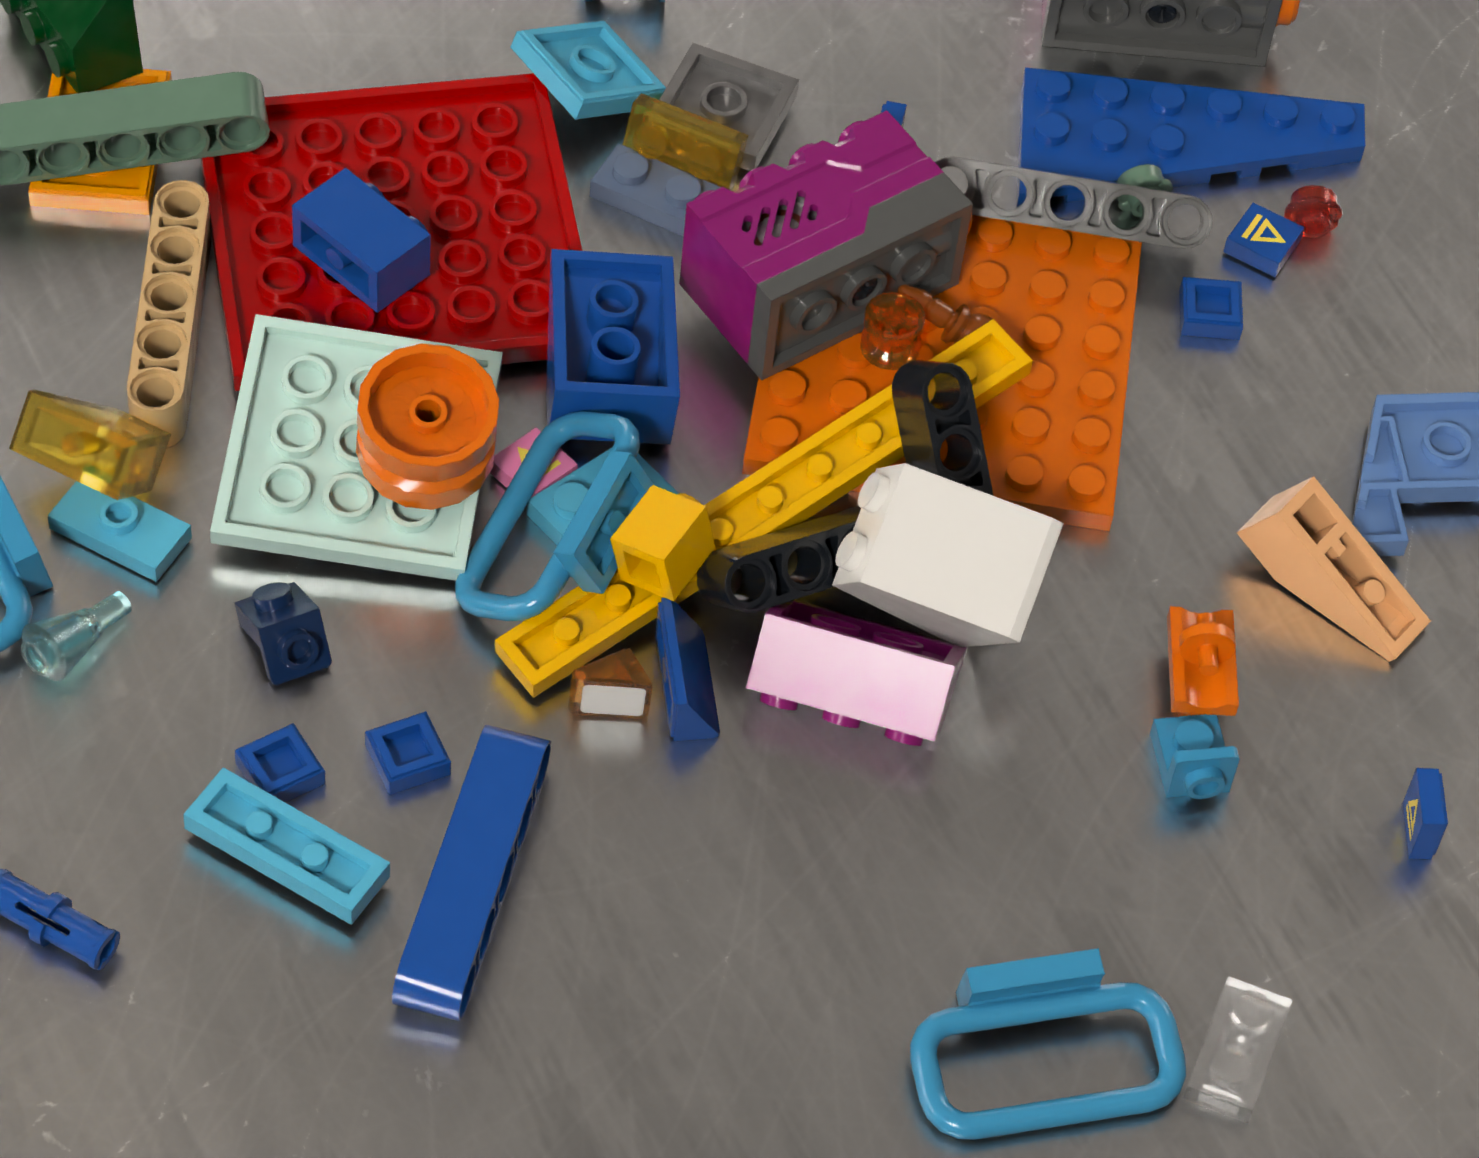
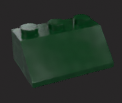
M0 0L7 14L15 13L18 16L30 44L33 46L39 44L45 51L47 61L55 76L58 78L64 76L77 93L91 92L143 73L133 0Z

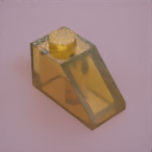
M34 389L28 391L9 449L113 499L120 500L152 491L171 433L117 408Z

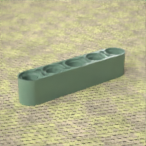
M229 72L0 104V185L20 184L255 150L267 141L270 132L263 85L252 74Z

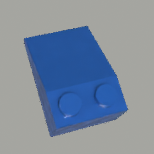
M552 249L550 256L546 380L547 425L556 418L570 412L587 411L616 414L628 418L639 432L640 443L671 445L680 401L673 256ZM588 436L573 438L577 440L614 441L607 438Z

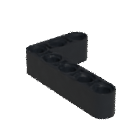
M914 360L902 365L895 373L892 382V397L906 464L994 496L972 384L968 374L960 366L953 363ZM933 378L936 391L933 399L930 401L928 398V386ZM946 439L948 452L945 460L942 462L940 449ZM855 506L713 551L697 571V586L700 594L709 603L748 613L761 611L833 588L832 584L839 568L835 562L838 548L846 535L853 531L861 507ZM795 550L798 563L795 571L789 575L787 563L790 555ZM740 567L742 582L740 588L733 594L731 579L733 573Z

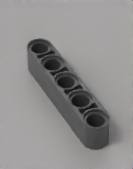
M943 157L935 161L940 169L954 166L965 173L968 179V187L964 195L973 203L972 215L1181 249L1193 248L1202 244L1212 229V214L1208 206L1201 199L1185 193L961 157ZM1004 176H1014L1024 183L1026 196L1024 202L1019 207L1006 210L994 203L992 188L998 179ZM1064 185L1077 187L1084 196L1082 211L1071 219L1057 217L1050 207L1052 194L1057 188ZM1121 195L1135 196L1142 206L1140 220L1130 228L1115 226L1109 217L1111 203ZM1181 204H1190L1200 214L1199 228L1189 237L1179 238L1174 236L1168 227L1170 212Z

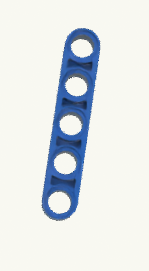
M490 725L484 726L398 966L392 992V1004L456 1021H461L543 785L551 752L550 740Z

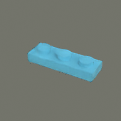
M224 767L183 814L184 829L351 925L390 878L389 861Z

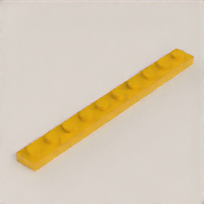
M994 319L928 360L953 363L960 366L968 374L972 384L976 409L1028 376L1033 362ZM933 378L928 386V398L930 401L933 399L936 391ZM892 384L706 503L705 506L707 507L716 547L713 551L801 524L864 483L876 471V468L890 466L904 457L892 397ZM617 568L604 594L585 592L580 586H577L554 601L550 607L539 615L523 621L495 639V653L530 695L535 698L657 618L658 603L664 597L621 580ZM697 572L676 598L675 602L677 604L699 590L697 586Z

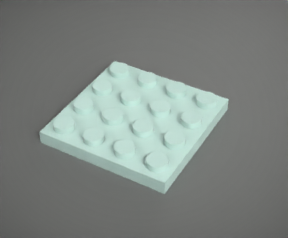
M256 314L212 519L210 542L218 545L456 581L459 574L465 573L480 489L458 504L434 510L404 507L380 495L364 477L356 454L357 408L360 385L376 362L396 349L423 343L450 346L474 358L491 376L497 392L503 352Z

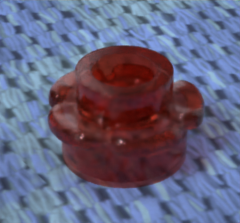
M1318 185L1304 186L1295 190L1291 195L1290 204L1284 210L1285 218L1305 227L1302 236L1308 238H1318L1328 234L1329 231L1338 226L1339 219L1343 215L1342 208L1337 204V195L1331 189Z

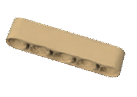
M176 180L164 184L157 191L154 198L127 381L131 435L138 444L154 450L167 449L176 445L184 437L187 429L209 264L211 227L208 193L201 185L188 180Z

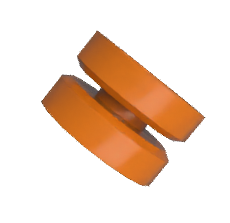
M423 343L396 349L372 366L360 385L357 408L356 454L364 477L380 495L404 507L434 510L458 504L481 488L493 468L499 410V397L491 376L474 358L450 346Z

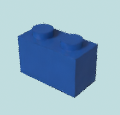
M347 168L341 170L292 205L293 246L375 312L378 313L430 275L431 234L428 233L425 226L417 218L405 215L387 201L375 185L363 182Z

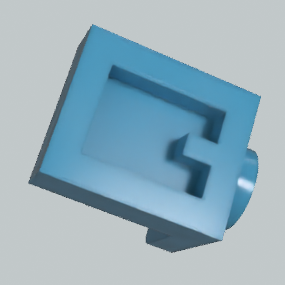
M1203 714L1157 718L1153 720L1150 736L1166 798L1190 796L1194 799H1206L1219 793L1230 792L1240 758L1237 747H1225L1217 715Z

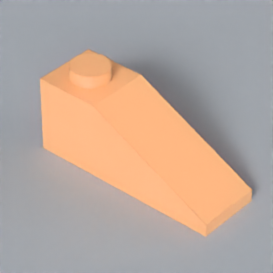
M1314 476L1272 496L1237 532L1238 536L1276 582L1388 662L1397 659L1431 622Z

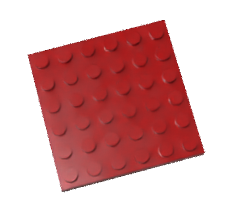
M534 73L265 97L270 132L269 138L262 146L248 152L201 158L204 185L209 198L210 226L234 391H240L256 314L503 352L502 364L547 360L551 250H583L548 91ZM344 168H347L363 182L375 185L387 201L405 215L417 218L425 226L428 233L431 234L430 275L378 313L293 246L292 205Z

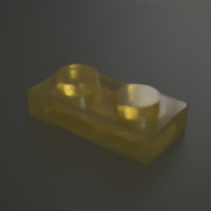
M641 93L632 104L623 145L637 151L645 158L659 160L692 174L699 179L732 190L736 184L749 135Z

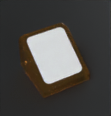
M624 648L573 670L568 708L573 715L644 718L649 715L653 688L652 682L631 649Z

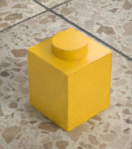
M655 485L648 489L610 538L620 579L671 601L676 600L716 548L707 507L690 495L684 493L675 494Z

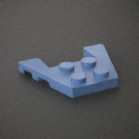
M1479 392L1376 395L1371 411L1352 524L1378 556H1404L1409 539L1400 506L1401 503L1479 501Z

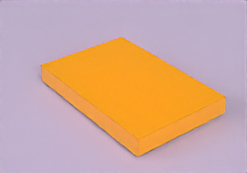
M143 69V73L94 91L171 81V71ZM52 72L47 97L77 93L64 76L58 78ZM158 164L30 182L28 190L30 206L150 215Z

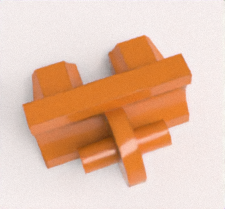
M1170 606L1167 614L1171 712H1177V717L1203 714L1217 715V717L1218 715L1236 716L1239 707L1233 610L1221 609L1212 613H1196L1182 607Z

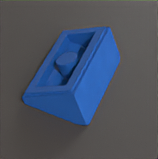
M661 598V602L658 603L655 639L670 737H673L674 741L717 738L720 734L705 635L700 626L675 601Z

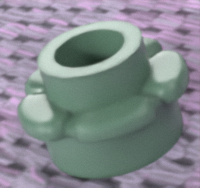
M1146 164L1133 167L1121 174L1117 180V183L1166 191L1173 190L1171 181L1164 179L1161 169L1155 165ZM1121 195L1117 197L1118 206L1122 211L1131 210L1134 216H1142L1141 203L1135 196Z

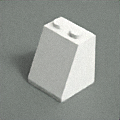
M906 463L876 468V471L867 478L860 490L858 505L861 507L853 531L846 535L838 548L835 562L839 568L832 586L951 644L973 647L1020 643L1064 523Z

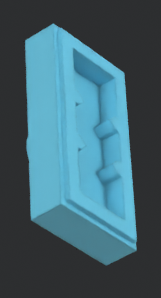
M83 472L48 514L49 529L155 582L160 579L192 539L190 524Z

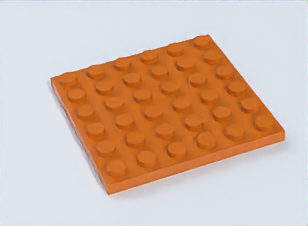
M972 215V226L967 234L959 284L933 296V298H939L953 307L954 312L962 304H965L970 308L971 315L984 314L991 317L1033 360L1031 372L1028 376L977 408L993 495L995 497L1047 515L1065 525L1110 532L1114 515L1142 242ZM909 308L762 381L758 377L742 474H753L890 386L895 373L902 365L914 360L928 361L952 346L954 342L945 343L941 340V335L945 328L935 326L924 319L923 314H917ZM946 439L940 449L942 462L945 460L948 452ZM905 457L900 458L890 466L906 463ZM864 483L851 491L860 492Z

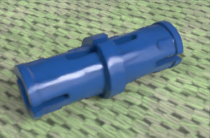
M0 869V915L28 930L29 939L43 947L52 943L89 964V967L95 970H101L108 964L119 945L120 932L108 928L72 908V900L63 894L54 892L48 895L14 876L7 869Z

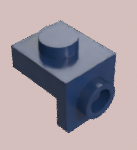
M282 582L270 583L256 589L251 597L234 602L239 624L260 647L267 677L274 685L282 684L331 665L332 658L320 609L295 582L289 584Z

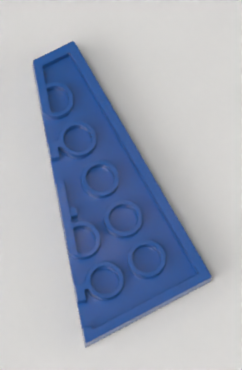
M1027 67L1024 70L1021 93L1018 167L1117 182L1120 175L1125 171L1139 165L1149 164L1159 167L1164 179H1169L1174 188L1210 183L1211 175L1235 171L1239 178L1260 176L1261 169L1264 167L1285 164L1295 170L1360 162L1366 146L1364 104ZM1019 178L1017 179L1016 208L1024 202L1026 196V187ZM1072 185L1059 187L1052 194V197L1064 196L1066 203L1084 200L1082 192Z

